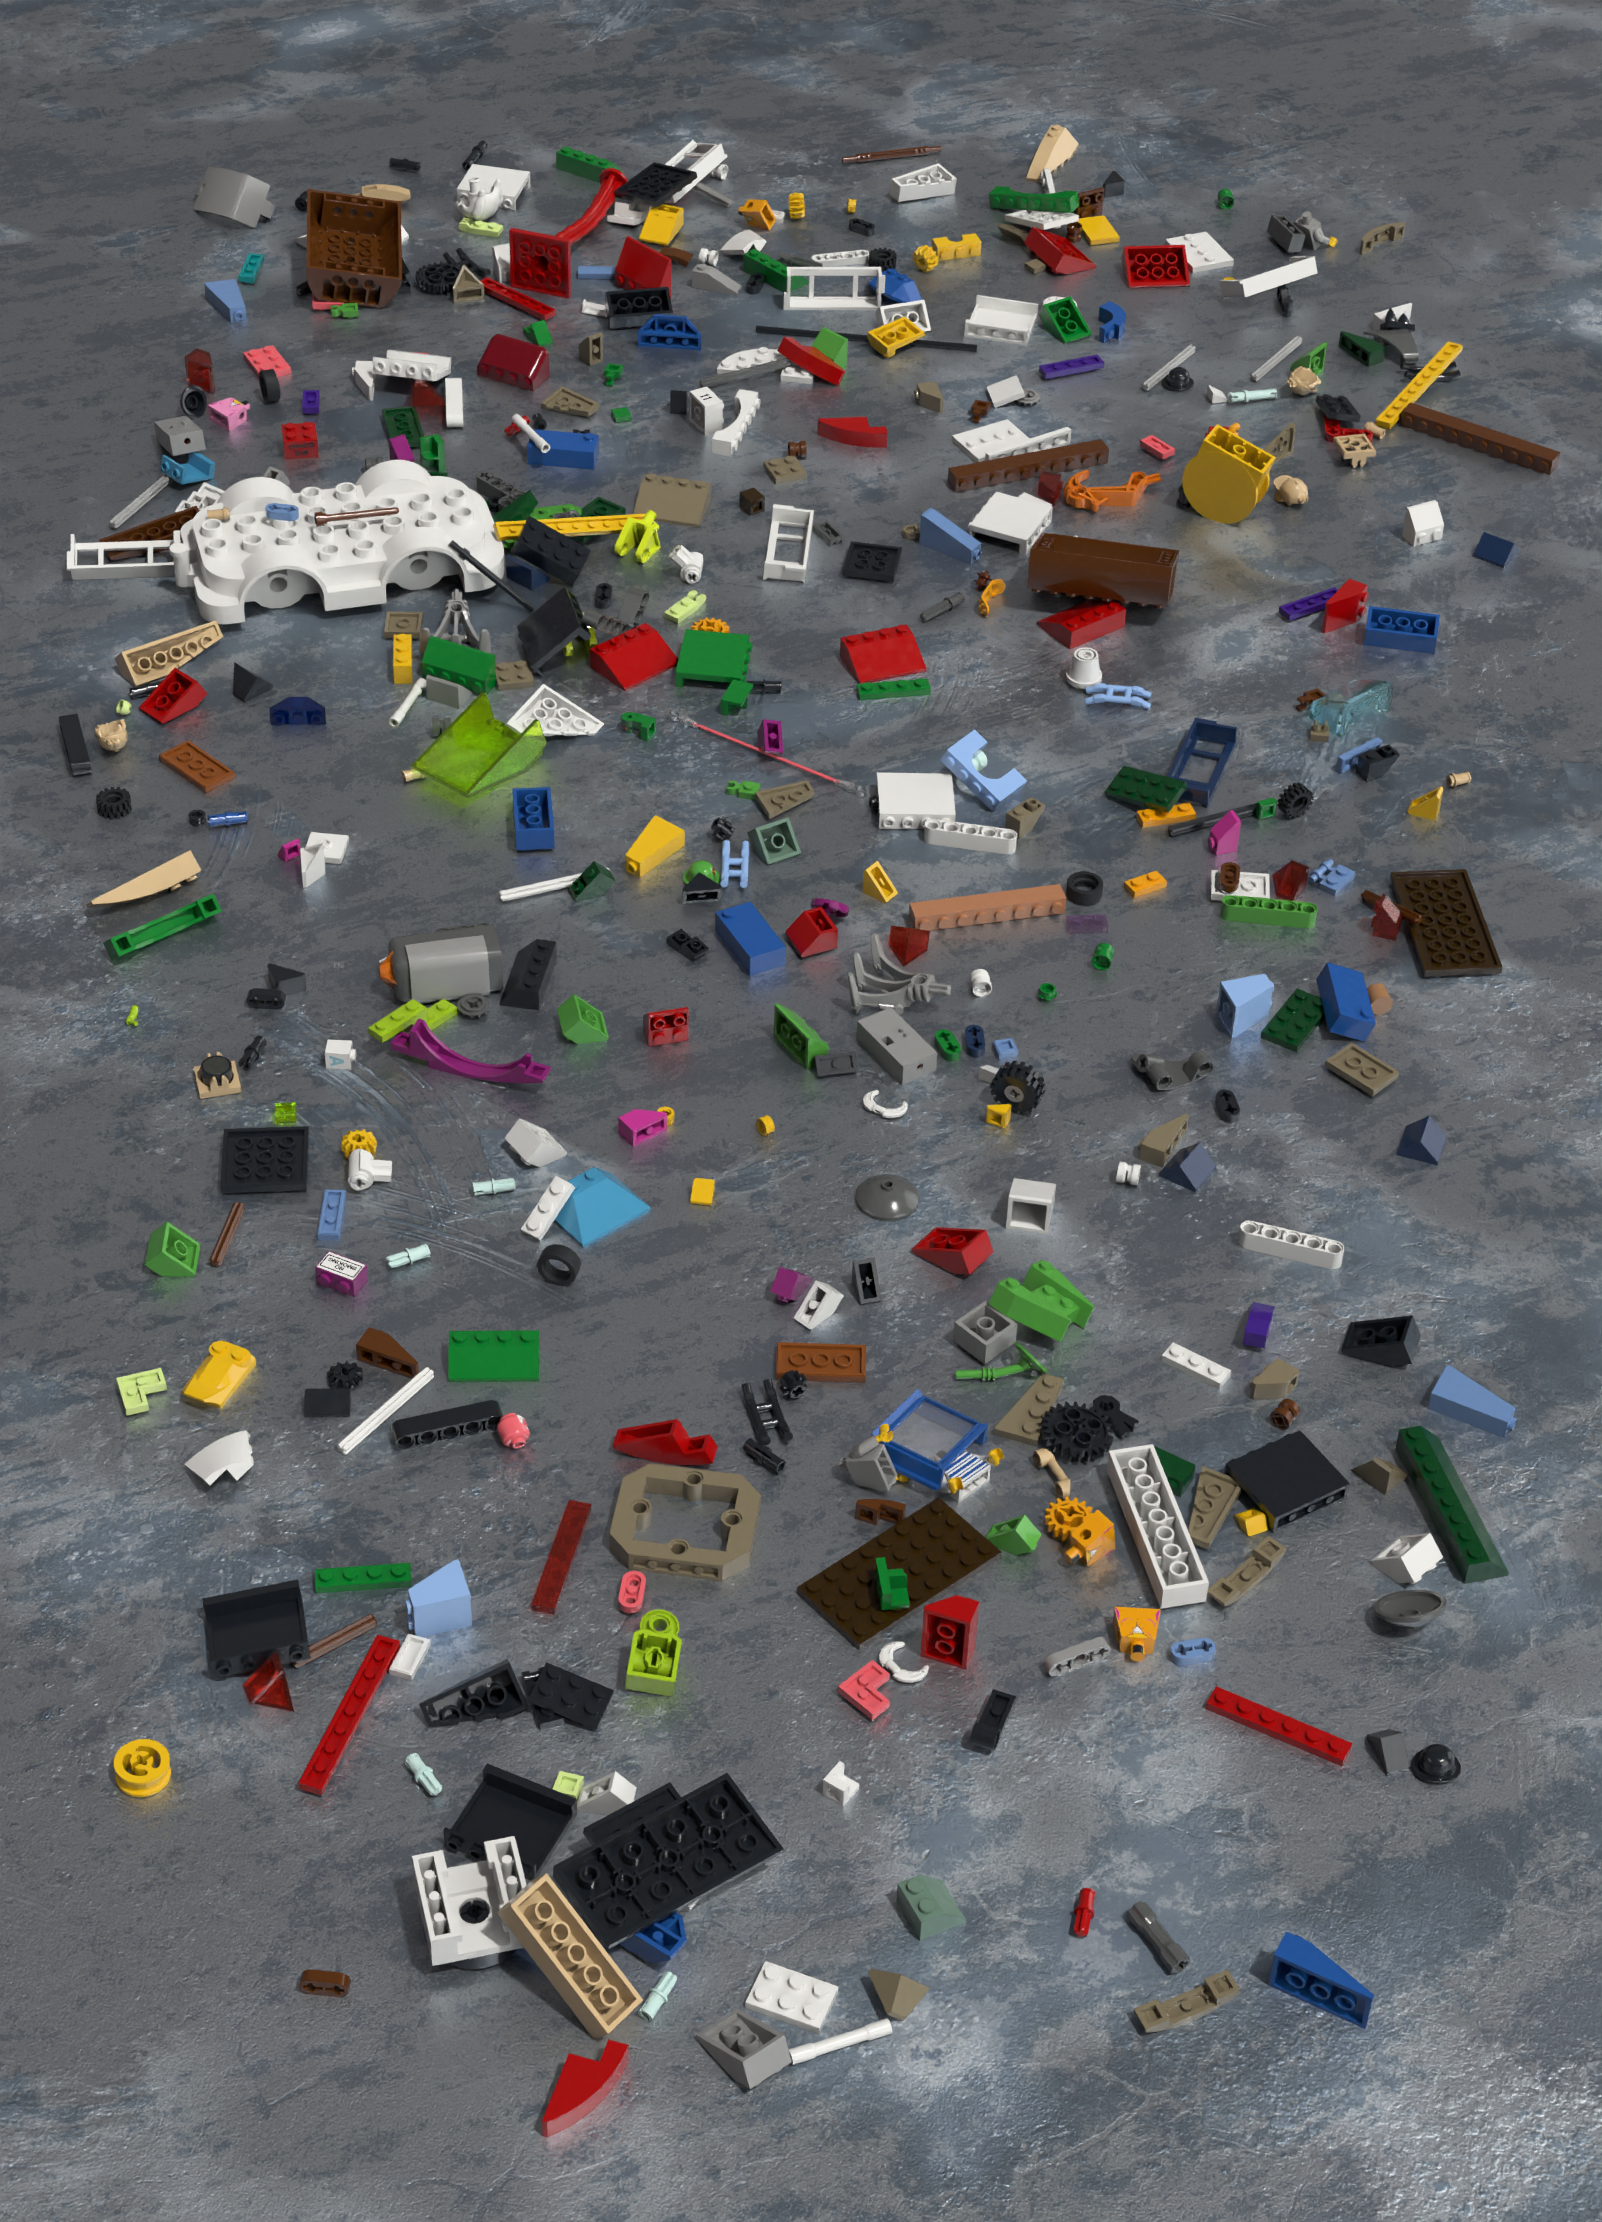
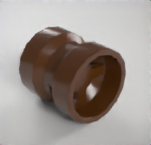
M1078 222L1067 224L1068 233L1066 234V239L1071 243L1080 242L1082 224Z
M799 441V443L788 442V456L806 458L807 449L805 441Z
M1283 1399L1279 1403L1278 1408H1275L1270 1414V1421L1276 1428L1286 1430L1293 1420L1300 1415V1407L1291 1399Z

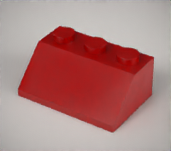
M954 1595L925 1605L920 1656L966 1670L976 1645L979 1601Z

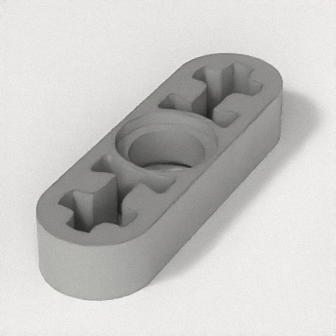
M1097 1637L1049 1655L1044 1660L1043 1665L1050 1676H1058L1104 1659L1109 1655L1111 1647L1104 1637Z

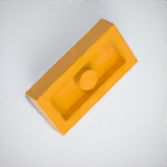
M1157 870L1124 881V888L1133 898L1167 886V880Z

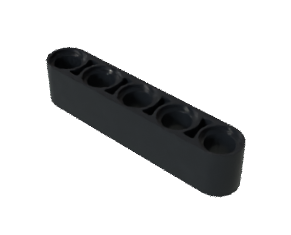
M78 714L59 716L60 729L72 776L92 773Z
M488 1400L399 1419L392 1423L390 1430L396 1447L400 1450H407L495 1431L503 1414L497 1401Z

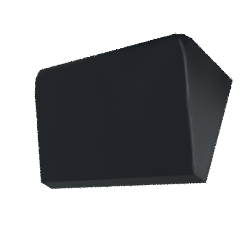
M305 1389L304 1417H350V1389Z

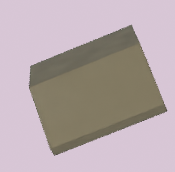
M997 224L1003 235L1025 244L1024 242L1029 234L1028 231L1013 225Z

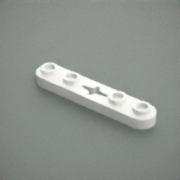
M1044 168L1040 172L1042 188L1045 189V194L1055 193L1050 168Z

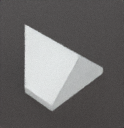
M323 843L300 848L303 887H308L326 874Z

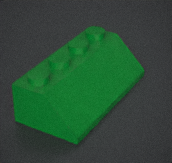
M563 147L556 152V169L600 183L599 176L604 169L614 168L622 172L615 163L607 159L595 157V155H589L570 147Z
M756 249L743 254L744 272L750 275L754 273L763 274L765 276V283L783 293L786 292V265ZM791 276L790 292L809 284V281L803 276Z
M434 636L429 638L421 662L422 677L426 678L427 675L459 684L474 693L487 696L496 686V660L494 654Z
M539 1330L449 1331V1382L539 1381Z

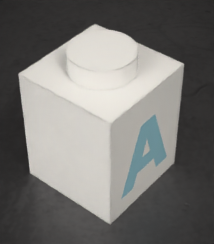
M327 1040L325 1050L327 1069L351 1070L352 1061H356V1049H353L351 1040Z

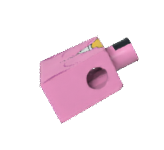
M227 398L208 405L209 420L229 432L246 422L247 411L250 410L248 401L245 400L240 403L234 398Z

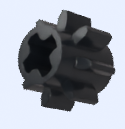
M728 817L716 818L711 825V829L714 831L712 836L718 840L729 839L735 830L731 826L733 821Z
M791 1370L783 1374L779 1388L783 1395L788 1394L789 1398H799L808 1388L805 1384L808 1380L804 1373L799 1374L798 1370Z

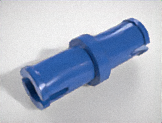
M225 811V814L208 815L209 827L220 825L229 827L231 824L248 823L247 811L234 813Z

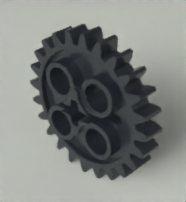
M434 262L433 265L428 263V266L423 265V268H419V271H416V284L419 285V288L423 287V290L428 289V292L434 291L436 293L440 291L442 294L445 291L449 293V290L453 291V286L462 267L459 268V265L454 266V263L448 264V262L445 264Z
M1067 1401L1064 1407L1057 1403L1056 1408L1051 1406L1049 1411H1045L1040 1424V1433H1043L1042 1439L1047 1440L1046 1446H1053L1052 1452L1060 1451V1457L1066 1454L1068 1455V1460L1076 1457L1078 1462H1080L1081 1458L1089 1462L1090 1457L1094 1460H1097L1098 1456L1104 1457L1105 1452H1109L1112 1446L1114 1430H1111L1112 1424L1107 1423L1108 1417L1101 1418V1411L1095 1413L1094 1407L1087 1409L1085 1403L1080 1407L1075 1401L1073 1406H1070Z

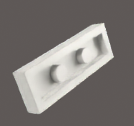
M555 1176L521 1230L541 1241L574 1191L575 1187L573 1184Z
M1174 1342L1162 1354L1161 1362L1217 1389H1220L1231 1375V1370Z

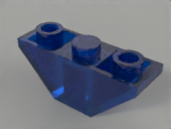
M288 697L269 708L271 725H326L325 707L309 697Z

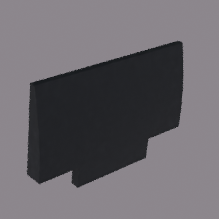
M726 1773L683 1797L679 1795L671 1782L585 1827L583 1834L592 1846L554 1865L553 1878L595 1934L610 1949L782 1854L784 1848L729 1774Z

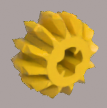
M798 192L789 194L790 217L795 219L804 218V195Z
M925 245L919 246L914 251L912 261L915 262V266H918L919 270L929 272L939 263L937 259L939 257L935 254L936 251L932 250V247Z
M356 1129L354 1132L348 1131L347 1135L342 1137L341 1151L346 1160L349 1159L352 1151L356 1149L366 1150L372 1156H375L377 1141L372 1132H366L365 1129L362 1131Z

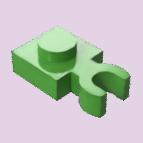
M357 303L331 306V317L343 315V317L354 318L359 316Z
M729 781L728 787H726V794H738V798L756 800L755 792L761 790V783L742 781L741 784H738L736 781Z

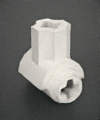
M677 545L669 554V559L681 569L680 575L682 580L694 584L701 578L703 555L698 552H689L682 545Z
M363 1149L353 1150L349 1155L348 1183L354 1190L366 1189L373 1184V1181L391 1182L392 1161L374 1160L372 1154Z

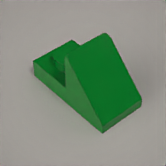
M545 320L532 323L530 326L523 328V334L535 345L543 347L553 344Z

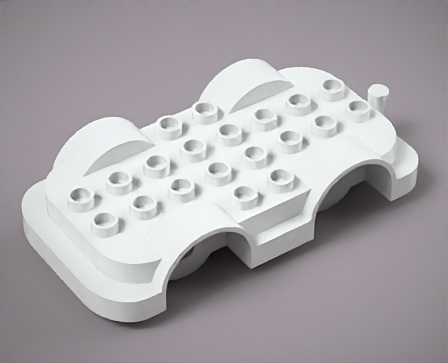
M389 460L379 463L368 469L358 479L356 484L344 482L338 484L336 488L324 490L317 487H306L300 493H294L287 485L272 478L253 477L241 480L229 487L220 496L216 504L205 507L192 520L186 522L180 531L181 543H174L169 548L170 554L173 556L176 585L179 587H194L195 599L201 617L209 622L216 620L218 624L245 622L244 603L256 601L261 606L267 608H284L298 602L305 594L319 593L325 611L387 603L386 584L397 583L400 587L409 590H421L435 585L443 576L458 574L465 592L485 590L496 585L466 559H461L458 556L459 554L448 546L452 540L462 548L465 547L469 550L474 558L500 579H502L505 571L504 547L502 541L497 540L493 528L494 521L484 498L459 480L444 476H431L420 465L406 460ZM271 503L295 505L299 509V518L295 521L269 519L266 517L265 507ZM223 507L229 508L230 519H227V521L225 519H208L207 510L223 509ZM392 507L399 509V513L394 515L331 521L324 524V526L316 527L314 519L315 512H322L328 515Z

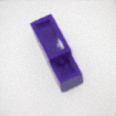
M1253 1302L1245 1328L1244 1345L1265 1349L1275 1306Z

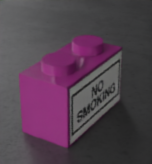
M328 1251L315 1267L316 1283L353 1297L357 1295L368 1281L366 1264Z

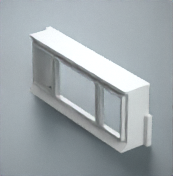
M692 140L665 164L674 167L684 158H700L687 169L695 171L697 178L664 203H676L727 158L721 143L719 145L696 143Z
M1315 256L1290 257V264L1243 280H1221L1219 283L1222 298L1224 300L1230 297H1248L1317 274Z
M787 267L786 292H784L783 309L877 310L881 307V293H885V275H882L881 267ZM791 276H809V297H790ZM814 276H853L852 297H814ZM858 276H877L876 296L857 297Z
M773 504L763 581L769 577L772 579L803 581L805 584L814 510L796 509L794 506ZM779 525L806 528L805 536L778 534ZM777 539L804 542L801 563L774 560Z
M181 530L173 531L174 540L76 543L74 534H71V551H67V571H71L73 580L175 576L174 562L153 563V549H169L172 544L181 543ZM148 549V563L104 565V551ZM98 551V565L77 566V552Z

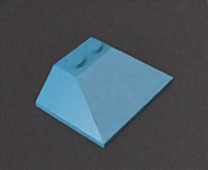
M593 1167L567 1181L573 1184L575 1189L553 1222L584 1248L651 1211V1207L612 1173Z

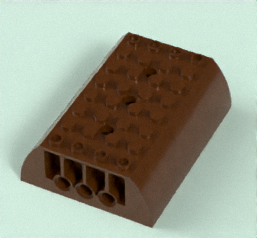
M307 189L306 276L308 285L318 300L357 303L362 306L382 308L394 298L402 282L401 201Z
M1042 532L1030 549L1027 588H1031L1033 592L1046 590L1050 594L1055 595L1062 592L1070 597H1077V595H1084L1086 599L1099 597L1102 601L1108 602L1114 599L1119 600V603L1123 604L1136 602L1138 606L1152 604L1155 608L1163 609L1164 606L1168 607L1173 595L1179 550Z

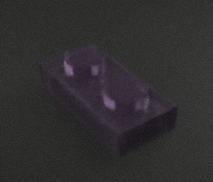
M1105 914L1067 916L1066 923L1069 934L1108 933V923Z

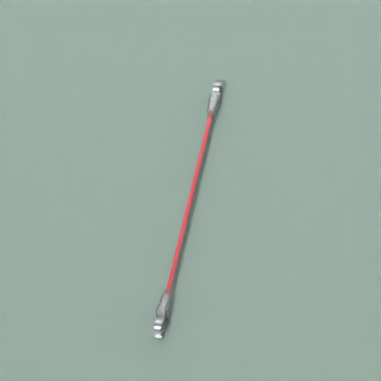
M670 711V715L666 713L670 721H678L682 726L700 728L827 779L846 792H855L859 797H866V794H869V790L865 786H857L852 781L834 779L772 753H765L760 748L702 726L685 714L680 715L678 711ZM856 790H864L866 793H859Z

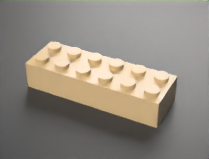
M547 1873L533 1879L497 1912L593 2039L609 2034L643 2001L642 1997Z

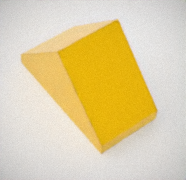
M1442 786L1412 800L1407 812L1411 815L1436 820L1442 800Z
M876 861L863 872V893L882 903H887L898 892L879 862Z

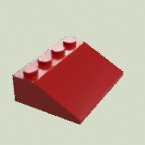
M1032 227L1024 242L1029 247L1028 250L1036 253V257L1043 260V263L1051 267V271L1056 274H1071L1095 269L1097 266L1065 237Z
M627 236L615 269V285L624 290L668 287L671 298V259Z
M1185 245L1124 246L1121 258L1128 288L1190 286Z
M1090 599L1039 620L1037 625L1068 649H1073L1125 627L1126 609L1116 601L1108 602Z
M643 623L590 649V667L624 691L677 666L679 660L658 631L647 623Z
M907 624L840 638V657L859 684L926 671V666L914 634Z

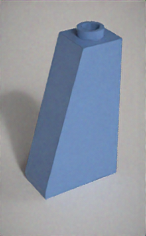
M236 279L204 283L206 299L231 323L247 321L246 306Z
M929 508L921 515L920 545L969 565L980 559L982 555L981 543L933 508Z
M1446 1366L1431 1392L1428 1409L1503 1438H1505L1509 1430L1513 1431L1516 1425L1517 1418L1514 1417L1515 1407L1452 1366Z

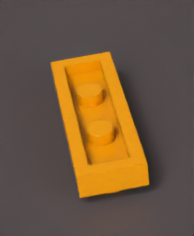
M1190 803L1174 805L1169 813L1155 809L1137 811L1136 818L1142 828L1193 820L1196 819V812Z

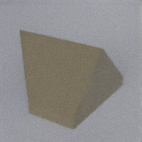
M463 264L453 286V303L483 300L484 284Z
M1374 1457L1370 1462L1351 1469L1385 1495L1409 1476L1393 1463Z
M875 1969L868 1971L887 2015L901 2021L907 2018L930 1989L902 1974Z

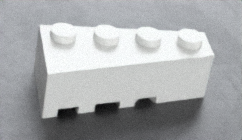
M938 163L892 178L889 194L898 202L951 195L955 193L957 178Z

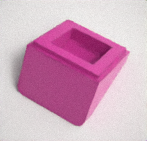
M300 839L282 845L278 852V857L287 862L300 856Z

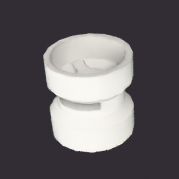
M725 164L718 165L708 175L711 177L717 176L718 179L724 180L728 173V166Z
M702 248L699 254V263H708L710 266H716L719 257L718 251H709L706 248Z
M984 969L974 970L969 978L973 993L978 997H985L992 991L989 973Z
M1120 1161L1116 1182H1129L1131 1185L1137 1186L1141 1165H1128L1126 1162Z

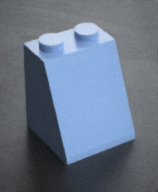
M1266 974L1220 982L1216 1013L1232 1038L1237 1037L1269 1017L1274 984L1268 979Z
M459 1559L453 1560L408 1589L409 1600H405V1607L409 1616H406L408 1630H413L414 1635L427 1637L472 1626L471 1595Z

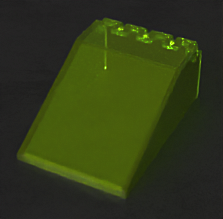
M481 692L422 753L411 767L469 798L527 772L544 754L543 749L547 743L539 720L535 719L519 735L503 722L493 718L494 715L487 694Z

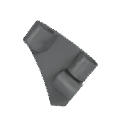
M1407 329L1368 330L1363 332L1364 335L1374 336V340L1380 345H1392L1400 353L1401 364L1418 363L1417 346L1413 336Z
M1202 1050L1194 1052L1188 1061L1179 1062L1164 1061L1160 1055H1141L1135 1053L1131 1057V1061L1140 1072L1146 1073L1159 1090H1172L1187 1086L1211 1073L1214 1068V1064Z

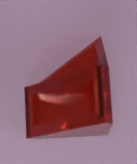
M1291 860L1272 875L1275 895L1285 900L1295 901L1306 889L1309 867Z
M891 926L889 947L903 967L928 950L930 931Z
M273 1653L243 1684L249 1702L252 1704L294 1712L285 1671L278 1654Z

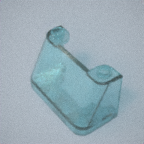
M1353 680L1313 701L1310 705L1309 718L1313 721L1317 720V723L1320 725H1324V722L1327 721L1329 731L1341 738L1347 735L1345 729L1349 724H1354L1355 716L1374 707L1382 714L1390 712L1394 685L1388 681Z

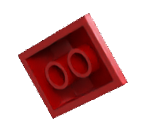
M1348 579L1326 602L1321 633L1325 634L1354 624L1361 617H1364L1366 613L1365 602L1369 596V593H1367L1368 585Z
M174 668L140 705L139 709L164 724L195 708L207 693L198 681L179 669Z
M935 1227L911 1249L914 1254L951 1273L962 1275L972 1274L993 1253L986 1230Z

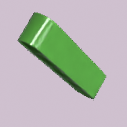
M1226 895L1222 898L1220 917L1226 921L1313 928L1316 923L1318 908L1310 902Z

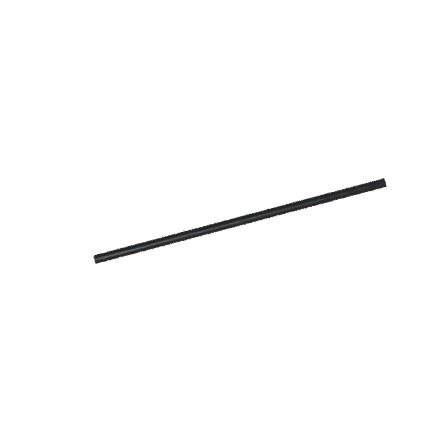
M756 326V332L808 337H817L820 331ZM837 333L848 340L869 342L867 335ZM915 340L907 344L911 346L977 351V345L929 340Z

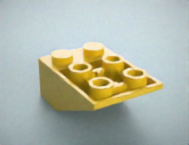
M665 204L659 207L652 206L645 220L639 240L646 243L652 242L661 246H668L684 225V208Z

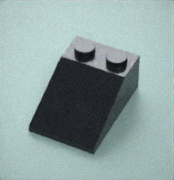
M1413 1315L1350 1322L1341 1352L1342 1354L1388 1366H1405L1412 1364L1421 1334Z

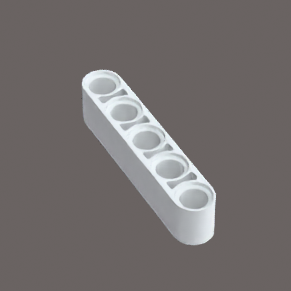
M445 378L447 428L463 427L462 378Z
M929 819L925 822L924 841L932 845L1010 855L1016 851L1017 833L1014 830Z
M1244 1221L1240 1225L1238 1244L1244 1249L1333 1270L1340 1268L1342 1265L1344 1246L1341 1242L1255 1221Z

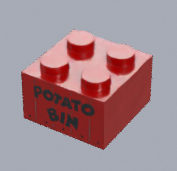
M315 422L281 425L285 460L319 457Z

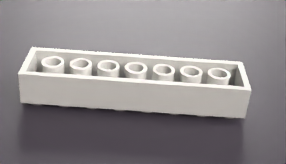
M1150 1444L1109 1451L1107 1472L1160 1608L1205 1602L1209 1581L1154 1445Z

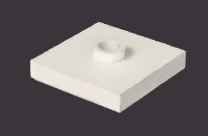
M311 832L306 847L323 843L325 863L341 864L349 843V835Z

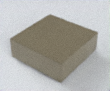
M1034 259L1024 263V268L1036 274L1046 270V264L1038 259Z

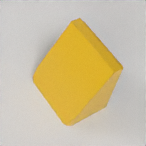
M988 1105L986 1123L1005 1128L1011 1118L1012 1105Z
M694 1178L690 1203L712 1206L715 1181L712 1179Z
M1254 1508L1234 1515L1235 1520L1247 1536H1253L1268 1530L1266 1514Z

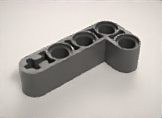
M480 471L476 474L477 491L488 498H501L498 501L499 511L525 493L488 471Z

